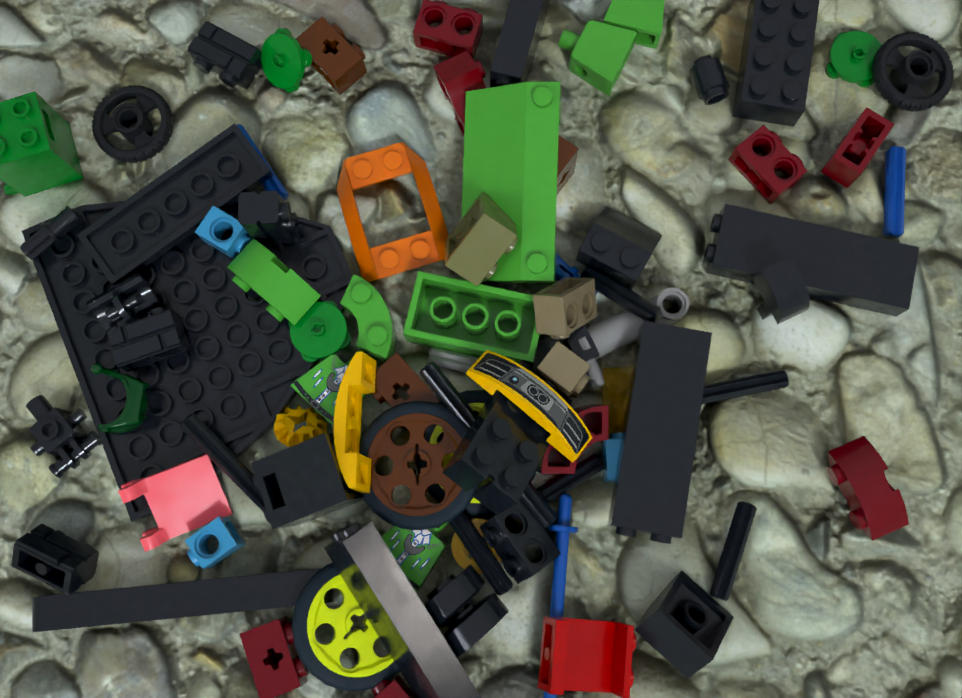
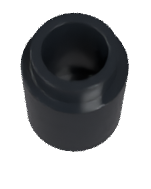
M705 55L695 60L694 66L691 67L689 72L699 99L704 100L705 105H712L727 98L729 95L727 90L729 84L719 58Z

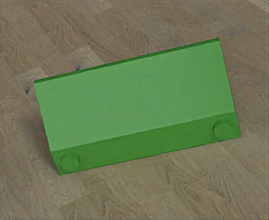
M522 82L466 91L461 219L483 191L516 224L518 238L512 251L507 255L503 253L499 258L494 274L488 280L484 278L481 283L552 285L556 282L557 252L555 250L558 144L562 105L560 82ZM459 275V280L468 281Z

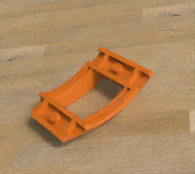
M404 142L346 158L343 161L336 189L362 278L367 282H373L445 260V240L449 235L426 162ZM413 173L430 231L370 248L353 191Z

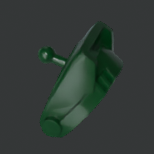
M99 363L93 364L91 367L93 374L98 375L102 373L108 377L118 378L123 382L126 389V403L122 413L115 421L109 424H98L99 432L125 433L142 424L143 419H146L144 414L148 407V396L145 388H148L149 384L129 375L121 374L120 370L105 368Z

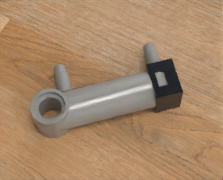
M667 288L659 295L648 299L659 306L662 311V316L656 323L673 326L680 322L689 309L688 296L678 288ZM671 301L675 303L678 309L677 313L671 314L666 312L663 308V302ZM624 310L589 327L585 325L578 328L568 338L563 339L565 347L591 365L587 373L595 386L599 387L605 381L597 359L636 341L639 328L644 320L630 311Z

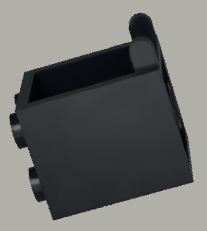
M323 433L251 463L254 471L253 482L261 492L264 502L263 513L266 520L271 524L272 529L302 525L363 501L362 493L349 488L343 478L336 457L334 433Z

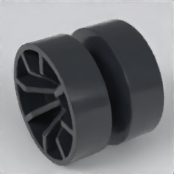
M469 565L457 577L452 573L427 595L430 601L424 605L437 627L446 621L451 625L443 636L457 658L478 642L509 612V609L495 593L487 595L479 602L473 598L482 589L485 581L472 565Z

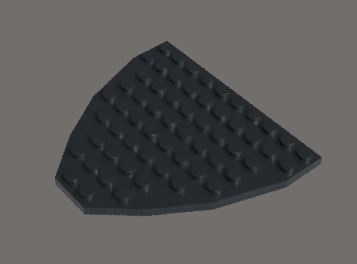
M124 201L81 205L73 208L83 221L61 238V243L56 242L37 259L33 260L119 489H122L121 485L126 482L145 478L205 454L179 426L192 413L238 458L274 426L277 414H283L285 408L293 400L297 392L290 385L319 362L318 360L315 363H309L302 358L301 352L292 343L289 321L286 318L281 322L278 321L266 310L269 303L252 289L246 293L231 280L235 274L227 266L234 259L204 242L194 232L139 271L158 297V302L134 315V318L139 320L147 317L148 312L158 307L171 308L182 319L190 350L129 372L118 368L115 364L107 330L104 329L96 315L86 306V301L112 288L114 285L110 283L77 234ZM238 202L223 212L238 220ZM297 216L298 231L293 232L291 243L277 244L273 241L272 244L262 245L321 295L316 302L333 301L343 314L345 309L340 302L353 275L331 226ZM50 218V219H48V220H46V221H43V222L47 224V223H48L50 220H52L53 218ZM41 223L22 231L25 241L42 228ZM233 230L225 231L221 240L229 239L233 234ZM99 363L105 368L120 370L121 374L129 375L149 384L148 388H145L148 396V407L144 414L146 419H143L142 424L125 433L99 432L98 424H109L115 421L122 413L126 403V389L123 382L118 378L108 377L102 373L98 375L93 374L91 371L93 364ZM212 461L216 474H221L223 471ZM144 495L124 503L131 522H137L153 515Z

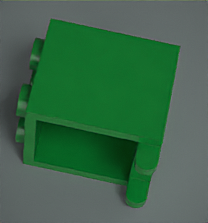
M34 91L0 102V180L6 183L3 187L5 194L13 195L20 193L26 197L84 178L70 124L40 95Z

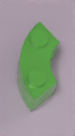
M254 238L227 266L235 274L231 280L246 293L250 289L255 291L269 303L266 310L280 322L286 318L295 325L321 296L291 268L286 267L271 251Z
M353 274L340 304L347 313L357 320L359 335L356 346L368 356L386 362L395 354L396 329L391 313L378 291L369 282Z

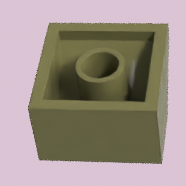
M481 192L445 240V266L477 287L484 278L488 280L494 274L499 258L503 253L509 254L518 240L516 224L485 192Z

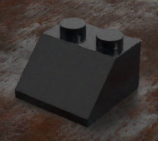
M606 206L580 246L576 261L587 267H595L632 290L662 235Z
M681 570L648 607L636 626L635 631L688 679L714 659L734 617Z

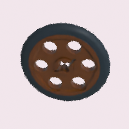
M427 401L400 403L385 410L375 418L363 433L359 448L360 454L372 459L370 493H362V496L373 513L385 522L402 529L425 530L437 528L450 522L463 512L473 499V494L478 489L479 484L466 492L442 473L444 470L442 464L448 454H454L469 427L451 412L448 407ZM432 425L440 426L444 432L443 439L437 444H430L425 438L426 430ZM397 427H406L410 432L409 441L402 446L395 445L392 440V433ZM417 445H419L418 454L421 460L427 462V467L421 468L419 485L416 470L409 467L410 462L416 460ZM384 456L390 457L394 464L392 472L386 476L379 475L375 468L377 460ZM433 484H440L445 490V497L441 503L433 504L427 499L426 492ZM400 485L407 486L411 491V498L405 505H398L393 500V491Z

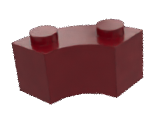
M467 51L433 66L446 101L448 100L453 108L455 120L463 136L465 131L466 91L486 88L483 81L486 75L479 60L474 61Z
M589 404L574 408V411L582 419L593 437L584 450L595 442L608 440L609 405ZM549 444L535 471L541 474H575L577 460L581 454L572 463Z
M865 436L828 451V476L833 484L839 486L850 508V520L857 530H863L873 541L909 525L907 510L900 490L894 489L888 483L884 470L889 468Z

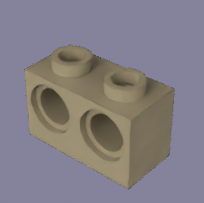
M564 277L533 295L536 333L550 335L551 339H565L572 332L585 326L587 322L597 316L595 279Z
M559 341L552 347L536 370L567 397L572 395L577 398L591 378L587 375L591 365Z

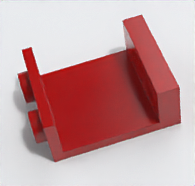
M544 616L538 688L554 695H564V690L612 693L621 698H629L630 688L634 682V673L631 668L632 652L636 648L634 625L619 621Z

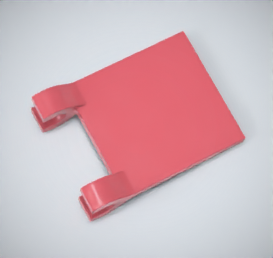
M206 454L145 478L126 482L121 485L122 489L118 490L123 503L132 501L141 495H144L158 527L142 532L143 537L140 538V542L145 551L154 549L169 539L207 525L218 516L227 517L233 514L212 461Z

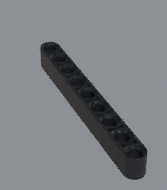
M322 568L74 592L70 596L65 593L32 597V632L293 607L296 605L301 590L310 578ZM333 588L326 592L324 596L325 603L334 602Z

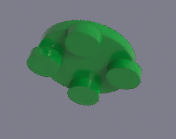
M279 28L265 40L261 51V63L266 77L274 86L285 89L287 92H296L300 87V81L303 78L305 68H308L312 63V56L309 50L301 48L298 41L287 28Z
M863 31L839 33L829 50V63L825 68L827 76L832 79L841 78L850 83H857L862 88L870 87L874 83L872 63L876 52L882 46L881 43L874 36Z
M333 301L315 302L295 325L289 321L292 343L301 352L302 358L309 363H315L319 359L327 358L339 350L348 348L351 344L352 339L348 333L346 319Z

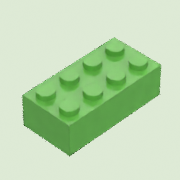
M418 271L403 331L407 342L438 347L476 357H481L486 350L505 356L516 363L523 360L533 368L540 334L536 333L533 295L479 284L477 287L468 281Z

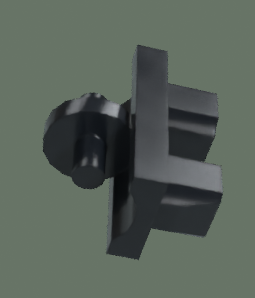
M139 272L86 301V306L96 315L104 329L108 330L114 327L120 320L130 321L134 318L135 314L157 303L158 297Z

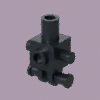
M39 395L27 403V409L37 420L29 428L37 439V442L30 448L37 456L47 452V454L62 457L55 464L52 463L49 466L50 471L56 477L61 478L70 468L76 469L80 465V458L88 459L91 456L90 451L96 446L102 445L100 437L96 432L91 431L88 435L80 425L87 418L81 409L78 408L71 413L60 408H53L44 395Z

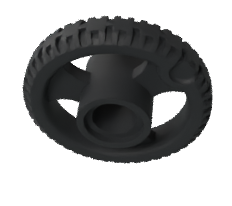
M906 32L888 39L878 49L872 63L873 82L876 83L877 91L881 93L880 95L883 96V99L888 100V103L901 110L917 112L927 110L945 98L953 83L954 70L952 61L949 60L948 52H945V48L938 44V41H935L932 37L929 38L928 35ZM913 46L921 50L913 51L904 57L899 52L898 47ZM886 66L893 68L890 73V80L887 75ZM935 72L939 73L937 89L932 95L925 97L921 92L920 86L932 77Z
M128 85V87H120L119 90L115 89L113 92H110V95H106L96 107L97 110H95L93 115L92 132L96 143L108 156L125 163L143 162L148 160V158L151 159L156 156V153H160L169 142V137L173 133L172 128H174L173 114L166 100L151 88L140 85ZM137 98L136 105L133 103H124L119 105L120 103L126 100ZM117 105H119V106L114 110V112H113V114H112V117H110L109 114L112 112V110H113ZM158 108L161 115V124L157 135L152 138L154 127L147 116L152 110ZM137 121L134 126L129 127L132 122ZM120 132L127 141L135 144V149L122 150L116 148L109 142L107 137L112 133Z

